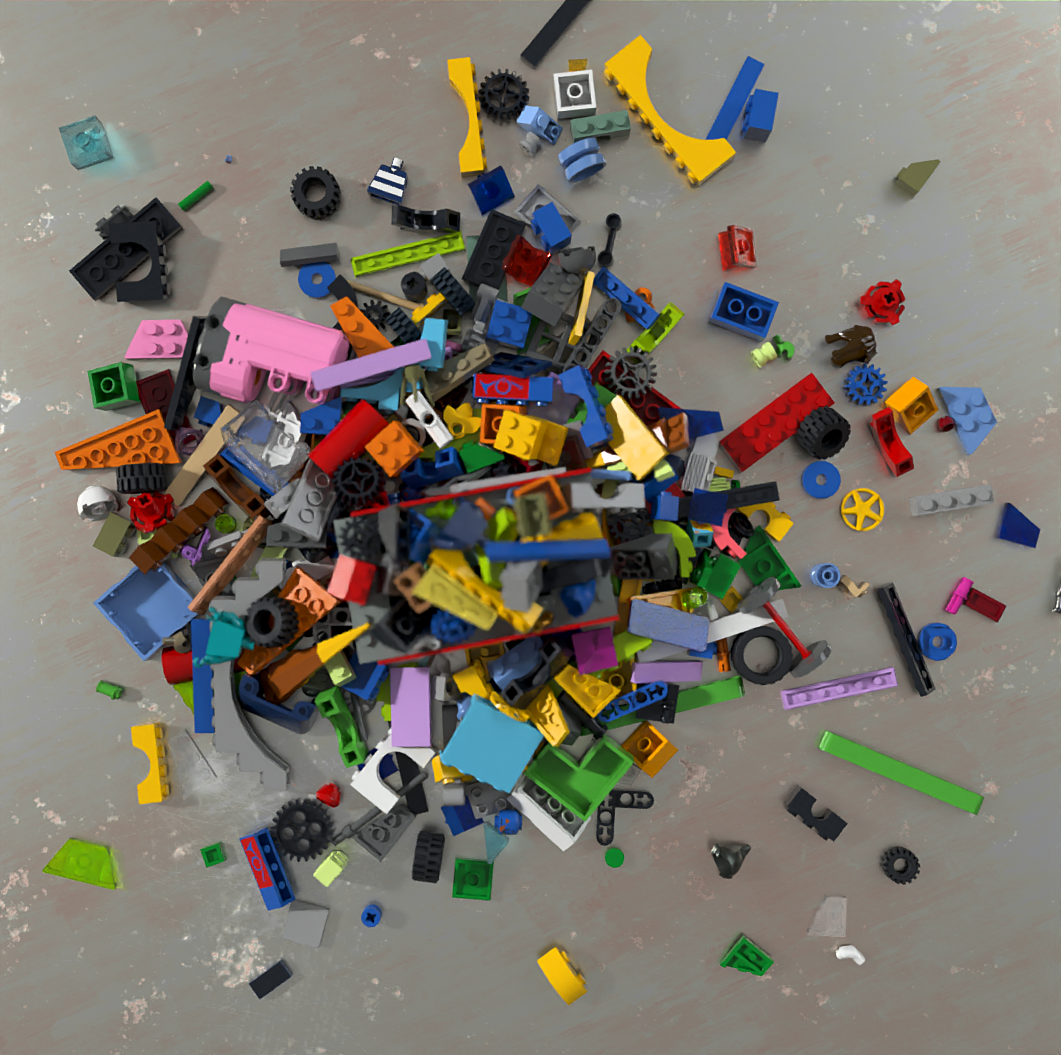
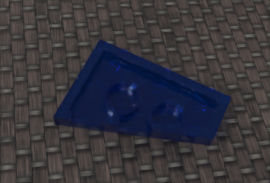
M657 407L660 420L663 418L668 420L681 413L688 417L689 440L724 431L720 413L717 411Z

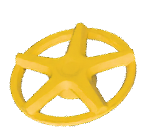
M858 488L849 492L843 499L841 514L845 523L852 529L868 531L875 528L882 521L884 504L880 495L867 488ZM858 492H868L873 496L864 502ZM853 495L856 502L855 507L844 509L847 499ZM877 500L880 505V515L871 510L872 505ZM845 514H856L857 526L852 525L847 520ZM865 517L876 520L873 525L862 528Z

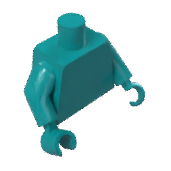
M215 607L209 608L210 612L214 614L212 616L206 615L208 620L213 622L206 656L199 665H197L198 657L194 659V666L200 668L204 664H222L239 657L243 648L254 650L256 643H252L250 637H246L247 628H244L243 621L234 612L217 611Z

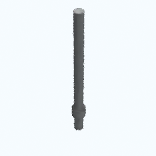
M423 771L396 791V793L403 797L426 780L428 775ZM376 806L352 825H347L342 829L343 832L332 839L333 845L337 846L346 838H351L356 834L355 831L380 814L382 810Z

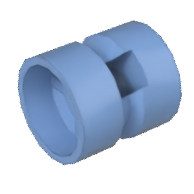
M819 563L810 572L812 583L820 588L836 586L841 577L838 567L831 563Z

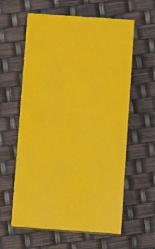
M617 395L605 408V419L613 429V440L609 441L608 444L637 480L641 481L668 452L620 395Z

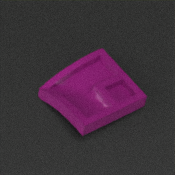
M610 626L571 634L580 675L618 666Z

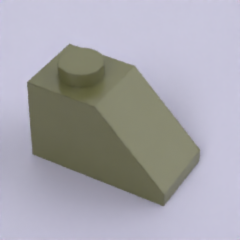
M936 159L911 163L907 168L903 167L896 176L899 179L895 184L914 197L941 161Z

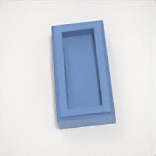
M601 469L591 471V478L634 479L631 471Z

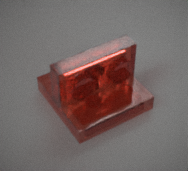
M731 225L727 226V231L718 233L723 271H730L741 267H758L753 229Z

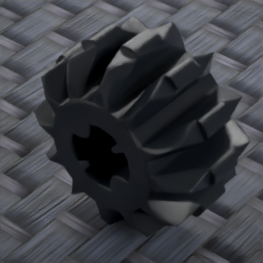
M370 300L371 306L364 303L363 305L366 310H359L378 330L380 326L385 330L386 327L383 323H387L385 319L391 314L386 311L388 306H382L380 300L376 305L374 300ZM375 313L379 318L375 320L371 314Z

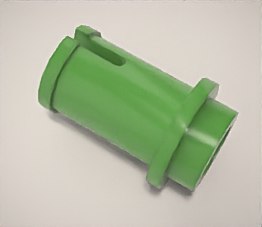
M101 680L96 687V692L107 695L112 700H119L123 689L118 685L113 686Z

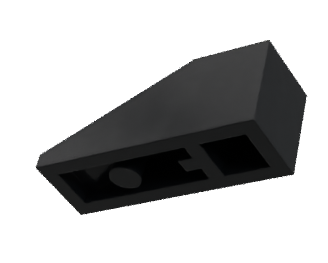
M395 503L378 512V530L392 559L409 566L411 565L410 510Z

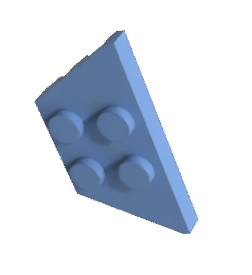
M971 387L937 388L949 416L956 424L955 429L967 454H972L997 423L982 389Z

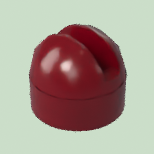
M947 415L944 419L941 417L938 421L942 432H948L956 426L954 420Z

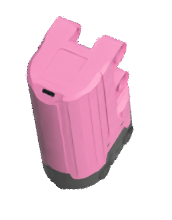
M220 297L211 307L199 338L198 351L194 358L193 367L195 388L239 402L249 403L259 394L266 372L269 370L271 372L268 386L271 390L296 396L301 392L303 382L307 381L308 384L305 391L307 400L316 404H324L328 394H330L329 401L338 398L340 387L338 385L316 392L315 400L313 398L315 386L310 372L347 362L350 341L341 330L227 297ZM278 379H281L280 388L278 389L276 382ZM293 382L294 388L292 391L289 392L288 390L291 387V383Z

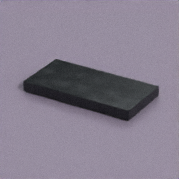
M491 209L462 276V280L477 287H480L481 283L499 290L525 230L526 223Z

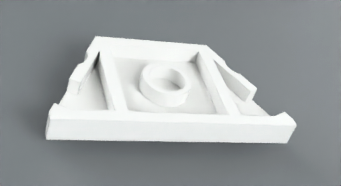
M284 400L261 460V463L271 470L294 466L307 435L300 433L301 416L290 401Z

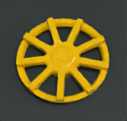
M495 691L491 693L490 700L503 713L520 722L528 720L529 715L524 710L510 707L501 694H497Z

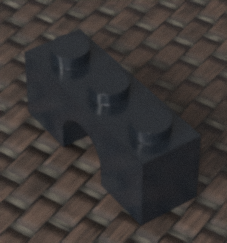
M797 785L784 802L788 806L787 811L794 817L797 815L803 818L802 823L810 829L813 826L818 829L819 832L817 834L827 841L829 838L834 842L848 823L829 808L822 816H813L812 806L817 799Z

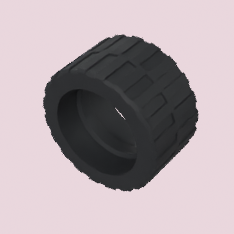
M759 626L737 635L733 641L730 657L734 669L744 679L754 684H774L783 679L792 666V646L788 642L787 637L780 631L767 626ZM757 637H767L778 647V661L774 668L766 673L753 672L744 661L745 647L752 639Z

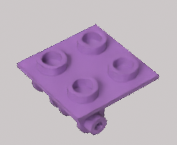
M205 526V530L196 547L184 544L181 550L182 556L190 560L192 566H194L195 562L199 563L203 554L201 550L202 545H207L211 534L207 526Z

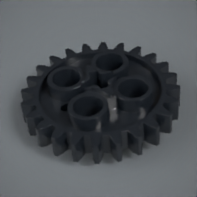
M297 798L295 804L290 800L288 802L289 807L284 804L282 806L283 812L278 810L276 814L279 817L272 819V821L277 823L270 827L276 830L271 834V837L277 838L273 843L280 845L277 851L284 850L283 857L290 854V860L294 856L297 857V862H300L302 857L307 862L309 856L314 860L316 859V853L320 856L323 854L321 848L327 850L329 847L325 842L331 843L332 841L328 837V835L334 834V831L329 830V828L333 827L334 823H328L332 816H325L328 809L320 810L321 803L317 807L314 806L315 800L310 804L307 798L304 799L303 803ZM297 812L304 814L305 819L303 821L296 818ZM313 823L320 826L319 832L312 830L311 825ZM302 826L305 827V832L300 833V828ZM285 828L292 829L293 836H287ZM300 840H307L309 843V847H302L300 844Z

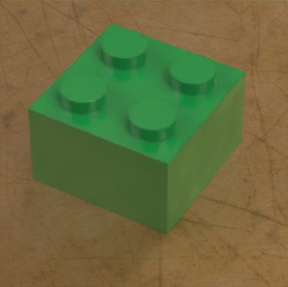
M119 362L87 371L95 409L108 411L140 402L133 365Z
M716 554L710 557L712 558V573L706 587L698 586V588L717 599L723 600L741 565L722 554Z

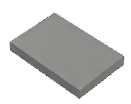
M539 184L513 212L516 217L526 223L532 230V213L553 202L570 233L581 223V220Z

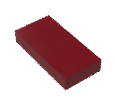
M975 588L969 590L966 596L967 600H964L962 605L997 623L1006 608L1005 604Z

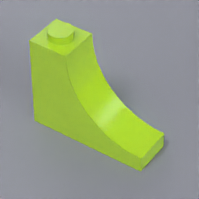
M507 508L501 509L487 522L488 526L482 534L491 540L490 543L513 542L519 534L517 528L519 521L516 512ZM476 545L485 585L501 589L503 587L501 574L505 569V562H488L486 551Z

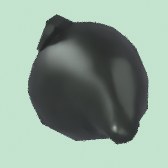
M718 843L714 845L711 855L713 854V859L720 870L719 876L732 879L740 870L746 855L751 850L750 845L729 844L721 847Z

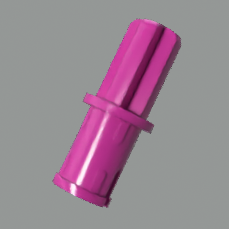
M962 577L956 591L952 592L954 595L946 608L947 612L953 615L957 614L963 601L967 600L966 596L974 584L972 580Z

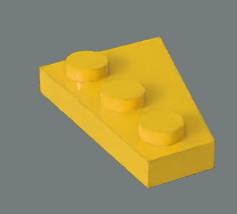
M568 663L553 677L593 718L621 691L618 687L591 674L580 675L579 669Z

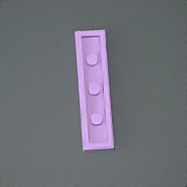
M693 660L632 663L631 682L652 683L657 680H663L664 682L701 681L703 662Z

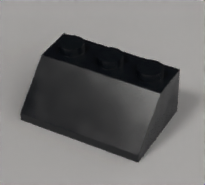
M401 596L369 631L383 646L408 654L432 627L433 616H439L440 610L435 604H432L418 613L411 606L406 596Z

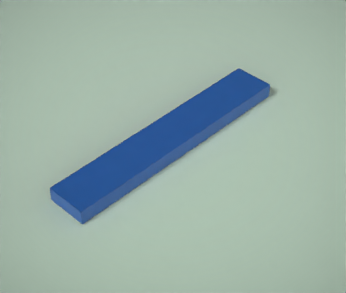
M747 56L705 140L721 138L727 140L765 64Z
M606 539L485 543L488 562L609 558L611 553Z
M208 619L191 620L195 733H215V727H212V717L215 716V708H212L211 705L212 697H214V690L211 689L214 671H211L210 665L204 664L200 668L194 666V659L198 657L197 665H199L206 656L211 633L210 621Z

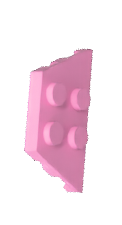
M142 320L125 354V359H182L188 337L183 322L181 320Z

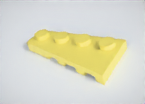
M435 564L431 566L412 591V593L485 630L490 628L499 615L497 611Z

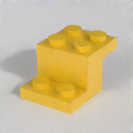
M507 409L504 410L494 448L527 460L538 459L552 465H557L569 428L534 415L525 416Z

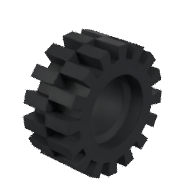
M893 847L892 851L890 849L887 851V855L884 854L885 860H882L884 865L882 869L885 875L892 881L905 885L906 882L911 883V879L917 878L915 875L920 873L918 870L920 864L918 863L919 859L913 852L907 848ZM900 858L906 859L908 863L907 869L902 873L896 872L894 869L895 861Z

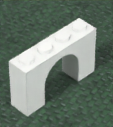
M391 728L388 731L389 737L386 740L382 739L375 747L378 749L374 755L370 754L364 761L366 766L362 771L358 769L351 777L354 781L350 784L385 814L392 809L401 796L382 781L379 774V765L382 758L390 752H402L424 768L437 752L432 746L392 747Z

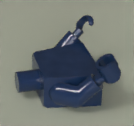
M463 497L455 498L453 504L455 505L456 502L460 501V507L438 535L439 539L434 534L429 535L433 542H426L428 548L431 550L440 548L463 552L469 551L476 544L485 550V543H490L491 540L482 534L488 524L485 522L486 519L481 507L465 500Z

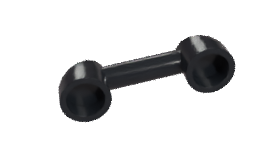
M612 213L606 218V224L610 229L605 250L601 251L598 255V262L604 267L611 266L614 262L612 251L617 231L622 227V220L616 213Z

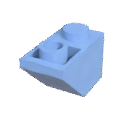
M525 105L517 120V123L527 132L534 133L540 139L552 145H555L563 129L540 107Z

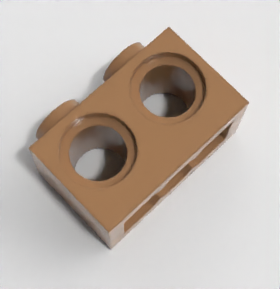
M420 562L402 572L394 580L398 589L403 592L411 606L418 613L434 604L412 593L427 573Z

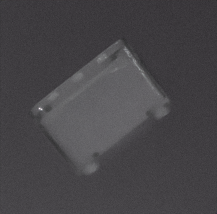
M255 400L220 430L226 447L276 494L309 458L308 454L311 450L305 442L297 441L295 443L270 419L269 408L264 403L260 404Z

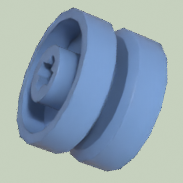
M595 138L578 141L559 153L558 159L561 166L567 168L565 175L568 182L574 183L589 178L606 166L607 163L603 154L598 153L600 147Z

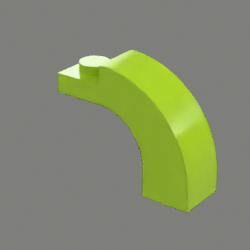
M670 301L661 311L660 317L649 330L646 329L628 347L627 353H629L631 346L634 348V353L637 352L638 348H641L640 355L643 356L644 352H648L647 358L685 314ZM630 358L636 364L641 363L636 359Z

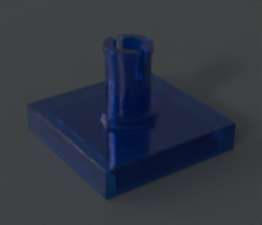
M501 165L488 173H482L483 176L479 174L476 180L467 184L482 215L515 197Z

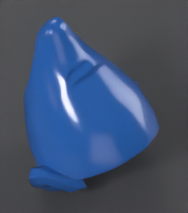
M591 579L587 582L568 585L560 591L562 603L568 609V614L572 615L575 619H579L580 616H583L590 609L596 590L595 580Z

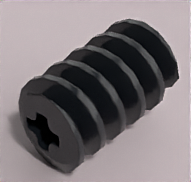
M413 271L402 278L401 288L409 301L419 302L425 298L428 289L420 273Z

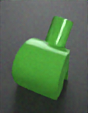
M779 334L774 336L773 340L778 347L776 351L777 357L780 358L781 354L785 352L787 354L786 360L791 361L795 351L793 344L788 341L784 342Z

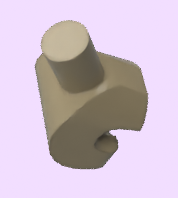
M183 630L172 637L162 638L163 645H173L178 653H187L192 649L189 636H184Z

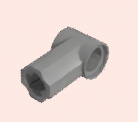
M481 283L475 298L476 304L469 319L486 324L500 290Z

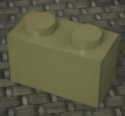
M110 512L93 547L112 557H119L126 550L128 538H131L136 530L134 523L118 513Z

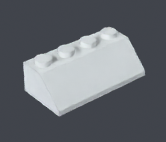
M527 776L520 781L507 797V800L563 852L576 842L592 818L590 816L584 822Z

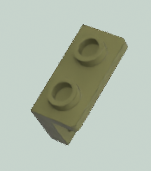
M546 493L516 497L514 510L518 516L519 523L517 528L521 538L526 539L552 534Z

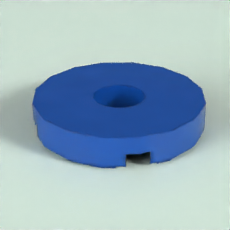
M326 262L305 264L298 275L299 287L304 294L316 299L325 298L330 295L331 292L327 287L336 279L335 271ZM315 275L322 276L323 279L320 284L312 282Z
M816 461L808 465L804 470L802 483L805 492L811 497L825 499L837 492L841 478L838 469L832 463ZM818 475H823L826 478L824 485H819L816 482Z
M936 622L922 628L919 632L917 643L922 655L931 660L941 661L949 658L954 653L957 646V638L954 631L948 625ZM936 636H939L942 640L939 647L933 645V639Z

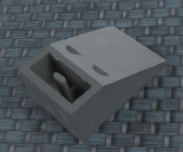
M672 533L650 534L610 547L617 579H675L679 562Z

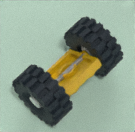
M445 267L430 279L431 283L440 293L438 295L435 293L426 300L428 303L423 308L419 306L412 312V321L400 307L385 319L405 344L419 341L422 332L418 328L425 322V318H430L447 302L461 317L476 304Z

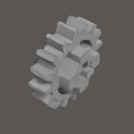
M476 320L473 329L468 327L462 343V350L466 352L484 344L487 335L483 333L485 323Z

